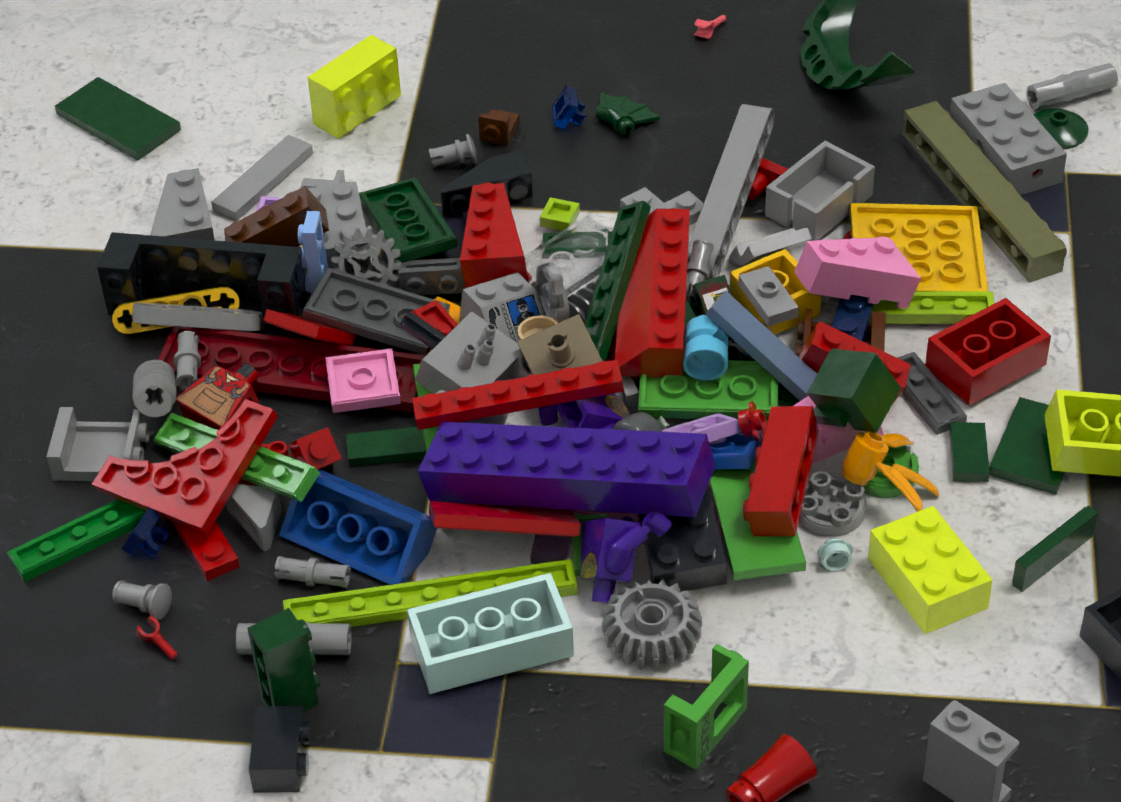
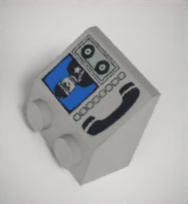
M518 272L465 288L462 292L460 322L472 311L489 324H494L499 331L515 342L518 341V327L520 323L532 316H544L536 290Z

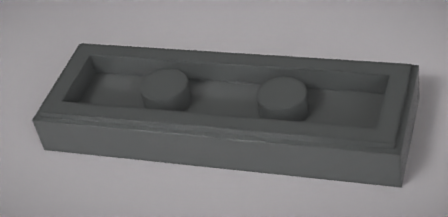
M915 352L898 357L911 364L902 393L936 435L949 431L950 422H967L965 412Z

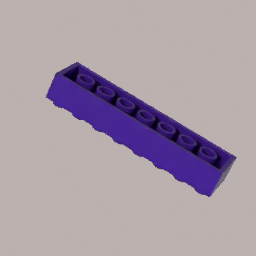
M442 422L418 469V473L429 501L635 514L658 512L668 516L696 517L714 471L715 462L707 434Z

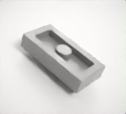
M769 266L739 275V287L768 327L798 317V305Z

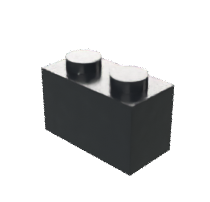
M256 706L249 762V774L253 793L300 792L301 776H308L309 757L308 753H304V746L310 745L312 740L311 721H305L302 706Z

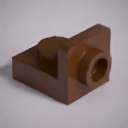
M491 109L489 114L481 113L478 118L480 140L509 145L520 125V115Z

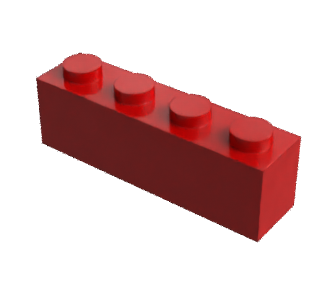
M813 406L771 407L768 421L763 422L762 446L757 447L756 450L757 467L755 473L750 475L749 499L743 502L744 521H749L753 536H796L819 434Z

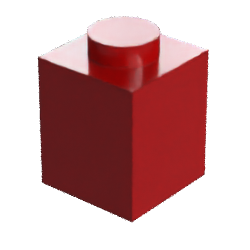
M328 427L297 439L288 445L294 459L314 466L317 470L330 466L342 459Z

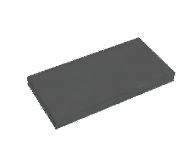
M327 268L303 309V318L426 356L431 348L401 328L400 322L408 312L414 311L435 300ZM438 301L449 314L450 304Z

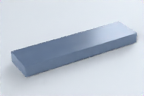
M725 290L705 313L706 316L797 399L802 401L808 396L807 391L817 373Z

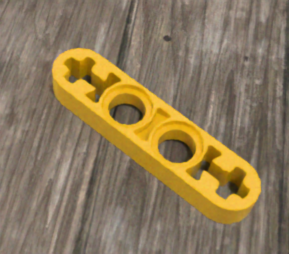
M218 287L124 303L115 309L112 322L114 327L124 334L167 328L172 326L153 324L142 326L141 323L133 321L131 327H126L124 322L118 321V318L123 315V310H129L130 315H132L134 303L183 305L187 299L195 298L201 302L202 307H207L203 296L211 295L210 302L220 300V294L226 293L228 298H234V303L229 304V309H238L239 297L229 287ZM219 305L213 306L214 308H222V306Z

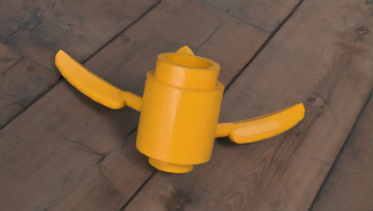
M871 431L856 434L842 462L844 467L842 475L854 484L865 486L869 480L875 478L878 470H880L903 493L917 512L922 510L923 504L909 481L920 485L936 497L939 496L937 487L915 471L899 464H893L891 467L882 463L889 450L888 447L897 448L914 445V442L910 441L908 437L898 433H889L881 436Z

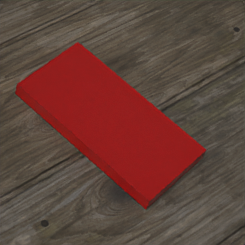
M429 502V516L435 528L577 537L580 532V522L571 510Z

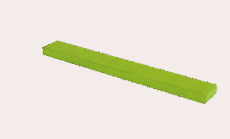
M572 559L287 599L283 600L284 610L289 608L297 620L303 619L308 623L350 624L351 627L408 619L407 609L551 573L560 597L578 595V587Z

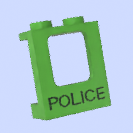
M717 643L712 648L711 684L692 705L672 694L664 704L665 753L695 770L699 767L747 709L748 660L736 651L728 650ZM722 702L727 704L714 720V714L718 706Z

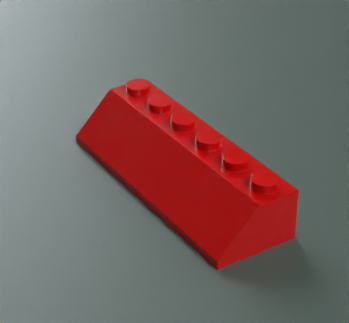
M657 208L648 215L631 277L618 315L615 360L618 361L621 376L647 374V377H664L665 375H683L690 209Z

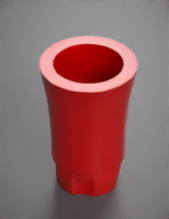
M782 734L765 754L737 777V781L725 790V794L729 802H777L795 789L816 779L817 769L804 747L793 737Z

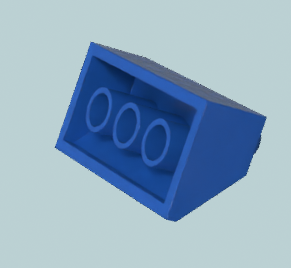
M318 470L320 474L303 501L299 502L291 499L279 536L344 565H350L351 568L390 585L405 583L429 554L437 531L430 516L328 472Z

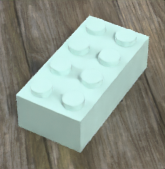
M551 573L407 609L410 638L429 694L574 656L573 627Z

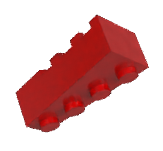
M482 183L472 186L460 256L465 288L517 272L529 283L525 257L504 183Z

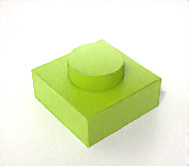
M550 197L540 215V227L570 233L580 213V203Z

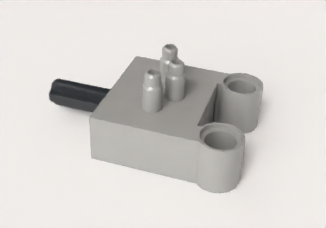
M472 311L447 336L411 312H408L400 322L401 328L433 349L422 359L415 379L416 382L433 394L440 390L447 392L458 390L462 387H474L490 384L495 381H506L532 375L518 343L499 331L494 324H489ZM509 413L482 419L491 424L505 425Z

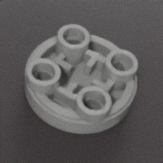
M825 471L814 472L807 483L799 522L806 529L824 536H840L854 531L861 525L866 514L864 486L854 484L842 477L830 476Z

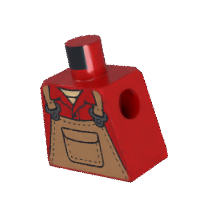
M244 363L235 374L220 366L213 367L176 398V402L184 418L219 430L235 414L245 399L259 404L258 398L251 386L259 378V373L247 363Z

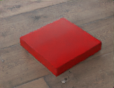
M267 309L264 317L265 323L316 340L353 346L356 334L313 322L300 316Z

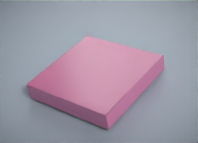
M392 349L325 357L333 413L401 404Z

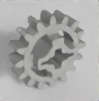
M368 226L366 233L361 234L360 229L355 227L353 237L347 233L343 234L345 244L336 242L334 249L340 254L332 255L331 262L339 265L332 269L349 274L344 263V259H347V262L353 265L352 275L364 279L375 276L378 279L373 280L374 282L390 286L389 279L397 281L398 275L393 270L400 269L401 262L394 259L400 256V249H391L395 240L392 237L385 241L384 230L381 229L377 235L372 234V227ZM361 242H369L368 245L365 246H354ZM381 248L388 257V265L379 257ZM367 256L371 257L372 264L362 267L361 259L365 260Z

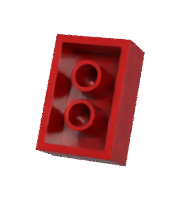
M1004 298L929 337L925 365L933 375L970 406L1047 364L1051 335L1010 300Z

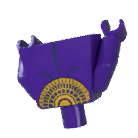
M614 394L539 407L540 422L544 426L557 423L558 412L565 426L570 428L612 429L618 421L630 416L623 400Z
M649 512L644 517L642 526L628 516L623 517L621 520L602 518L583 522L580 579L594 581L592 602L609 604L608 601L611 595L615 594V585L617 583L630 582L636 548L648 540L647 534L650 531L657 537L664 535L672 524L668 518L658 512Z

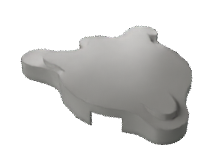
M553 262L540 264L536 269V281H533L531 286L537 292L544 316L551 317L560 323L570 318L569 303L563 286L562 272L557 270Z

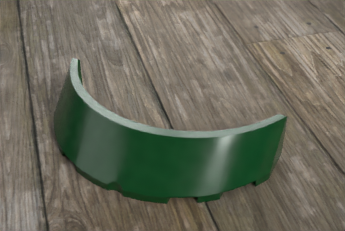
M819 0L814 12L805 21L802 32L806 34V40L800 47L802 64L807 69V75L824 88L843 90L884 85L900 81L915 73L913 67L891 51L871 68H867L865 65L854 66L849 53V31L859 0Z

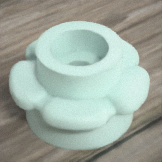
M831 538L819 547L817 556L820 557V563L827 570L841 571L850 565L853 548L849 542L844 543L842 539Z

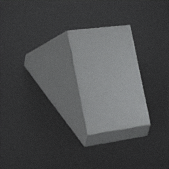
M237 484L226 502L227 510L265 552L271 547L281 515L279 494L261 486Z

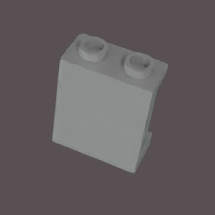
M60 407L46 456L52 480L94 481L109 455L121 459L144 461L143 443H148L149 423L144 422L143 415L138 409H134L131 422H81L76 420L73 407Z
M954 700L930 723L923 781L954 802H1008L1011 798L1012 789L1003 784L1002 780L1006 761L1018 749L1019 741Z

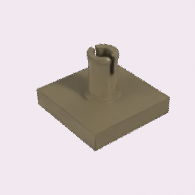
M579 314L517 341L531 374L549 373L564 368L581 367L602 361Z

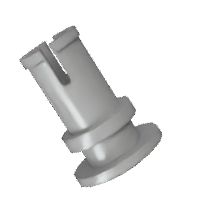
M466 134V141L460 142L458 139L455 140L454 144L429 149L430 157L434 158L431 159L433 168L458 161L462 164L465 163L464 160L472 158V162L475 164L476 149L471 136Z
M121 580L113 588L112 599L117 604L121 603L138 607L141 612L150 613L151 617L158 620L165 617L169 611L172 591L170 586L165 583H160L157 586L153 584L141 586Z

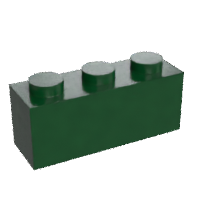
M287 608L248 627L260 696L265 706H302L303 712L319 705L316 689L320 687V683L312 665L316 664V659L308 641L312 640V634L307 623L303 619L297 620L291 610Z

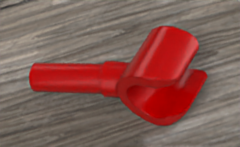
M147 617V622L154 628V632L151 634L145 633L137 625L136 635L141 641H153L171 660H175L179 654L159 633L160 623L156 618Z

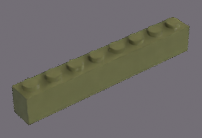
M937 101L904 110L902 135L963 206L978 207L980 226L1025 279L1030 283L1063 272L1064 260L1067 254L1064 242L1058 239L1047 223L1035 213L1029 202L1019 195L1013 184L1004 178L997 166L992 164L983 154L981 148L973 143L965 130L960 128L952 119L950 113L945 111Z

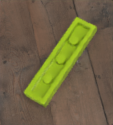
M918 291L914 293L907 309L897 308V302L880 299L878 304H874L873 311L886 312L885 323L956 324L994 304L993 292Z

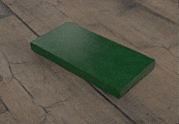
M100 77L95 78L55 105L57 115L137 160L181 130L180 121Z
M417 178L407 179L359 193L361 207L376 231L384 230L385 241L392 237L395 240L391 249H400V256L394 260L404 263L458 247L455 235Z

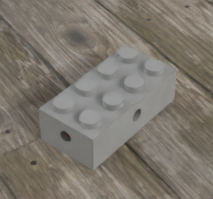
M1006 83L951 98L950 115L960 128L965 130L973 143L981 148L989 161L997 166L1004 178L1013 184L1019 195L1063 182L1067 153Z

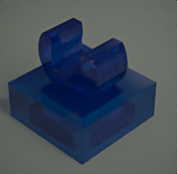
M566 85L553 103V125L564 129L569 121L581 125L587 117V114L582 112L586 105L578 100L577 89Z
M148 508L121 549L134 556L142 546L146 554L155 557L161 547L155 544L152 538L164 543L169 536V532L159 526L154 527L161 515Z

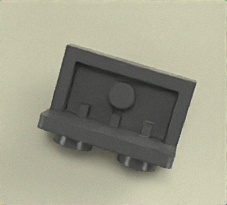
M460 258L407 261L401 263V268L398 270L399 288L420 296L462 293L463 289H465Z

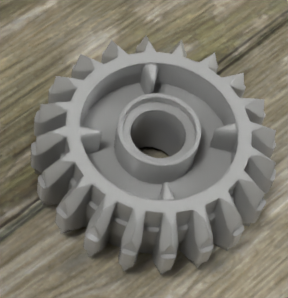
M648 578L643 585L633 581L631 589L621 586L618 595H611L608 601L609 605H605L603 610L602 632L605 636L607 648H612L615 658L623 657L626 666L637 662L640 670L645 665H652L656 671L659 664H665L671 669L674 659L684 663L687 653H694L696 643H699L701 638L702 616L697 600H691L689 590L680 592L677 583L668 587L663 579L659 584H652Z

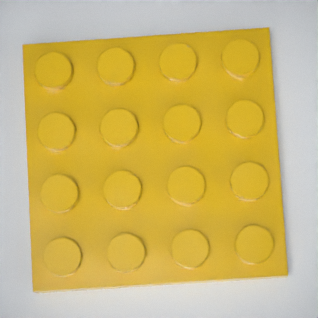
M850 203L851 238L889 237L921 277L915 292L988 291L977 206Z

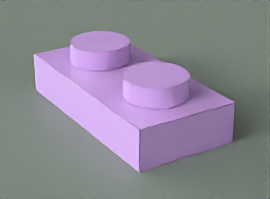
M717 413L661 431L707 434L709 444H718L727 440L726 437L740 433L738 419Z

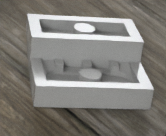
M807 227L796 231L794 228L736 245L729 259L735 265H745L783 249L789 251L802 247L807 241H811L812 237Z

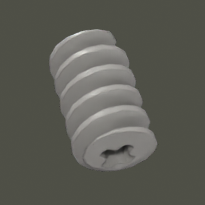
M153 359L145 361L138 366L133 376L132 398L134 405L140 413L148 417H160L170 412L177 393L174 370L162 360Z

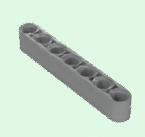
M742 104L735 119L689 241L688 264L695 240L700 239L699 247H702L703 240H707L714 245L708 265L710 272L708 279L718 277L721 272L773 129L775 118L773 108Z

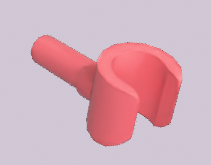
M721 15L713 21L697 19L695 26L698 29L694 36L710 39L714 29L727 20L726 16Z

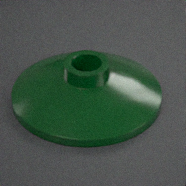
M1050 108L1033 114L1062 149L1077 147L1088 136L1089 128L1087 122L1080 115L1072 111Z

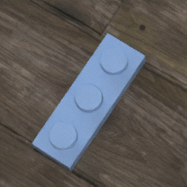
M307 211L304 224H299L298 242L304 245L301 258L302 268H307L308 272L305 277L306 292H311V296L328 268L320 211Z

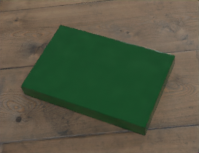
M1019 397L989 466L991 476L1057 495L1065 472L1052 471L1044 416L1049 405Z

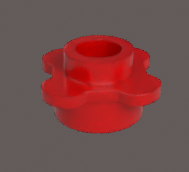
M752 401L748 403V409L738 412V422L745 438L753 436L755 441H760L763 422L766 421L763 411L761 409L757 410L755 403Z

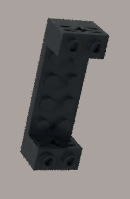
M112 232L97 266L108 315H113L115 309L124 303L146 300L149 291L183 294L218 287H229L237 293L240 299L260 300L263 319L267 309L301 317L308 297V292L305 290V270L302 268L301 247ZM222 293L220 297H227V294ZM123 310L122 316L132 317L129 310ZM264 321L265 328L283 329Z

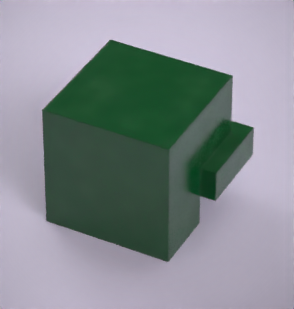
M831 349L808 389L807 395L816 405L814 413L817 424L845 427L847 422H849L854 430L877 433L901 387L877 353Z

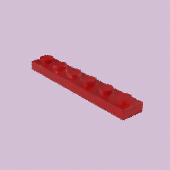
M613 360L575 368H564L549 373L532 374L527 377L506 381H495L490 384L474 387H462L458 390L437 394L431 393L412 398L417 429L422 430L438 427L442 422H465L624 392V386L618 361Z

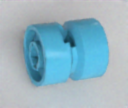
M706 315L692 318L686 324L684 331V370L695 379L703 381L717 379L728 368L729 336Z

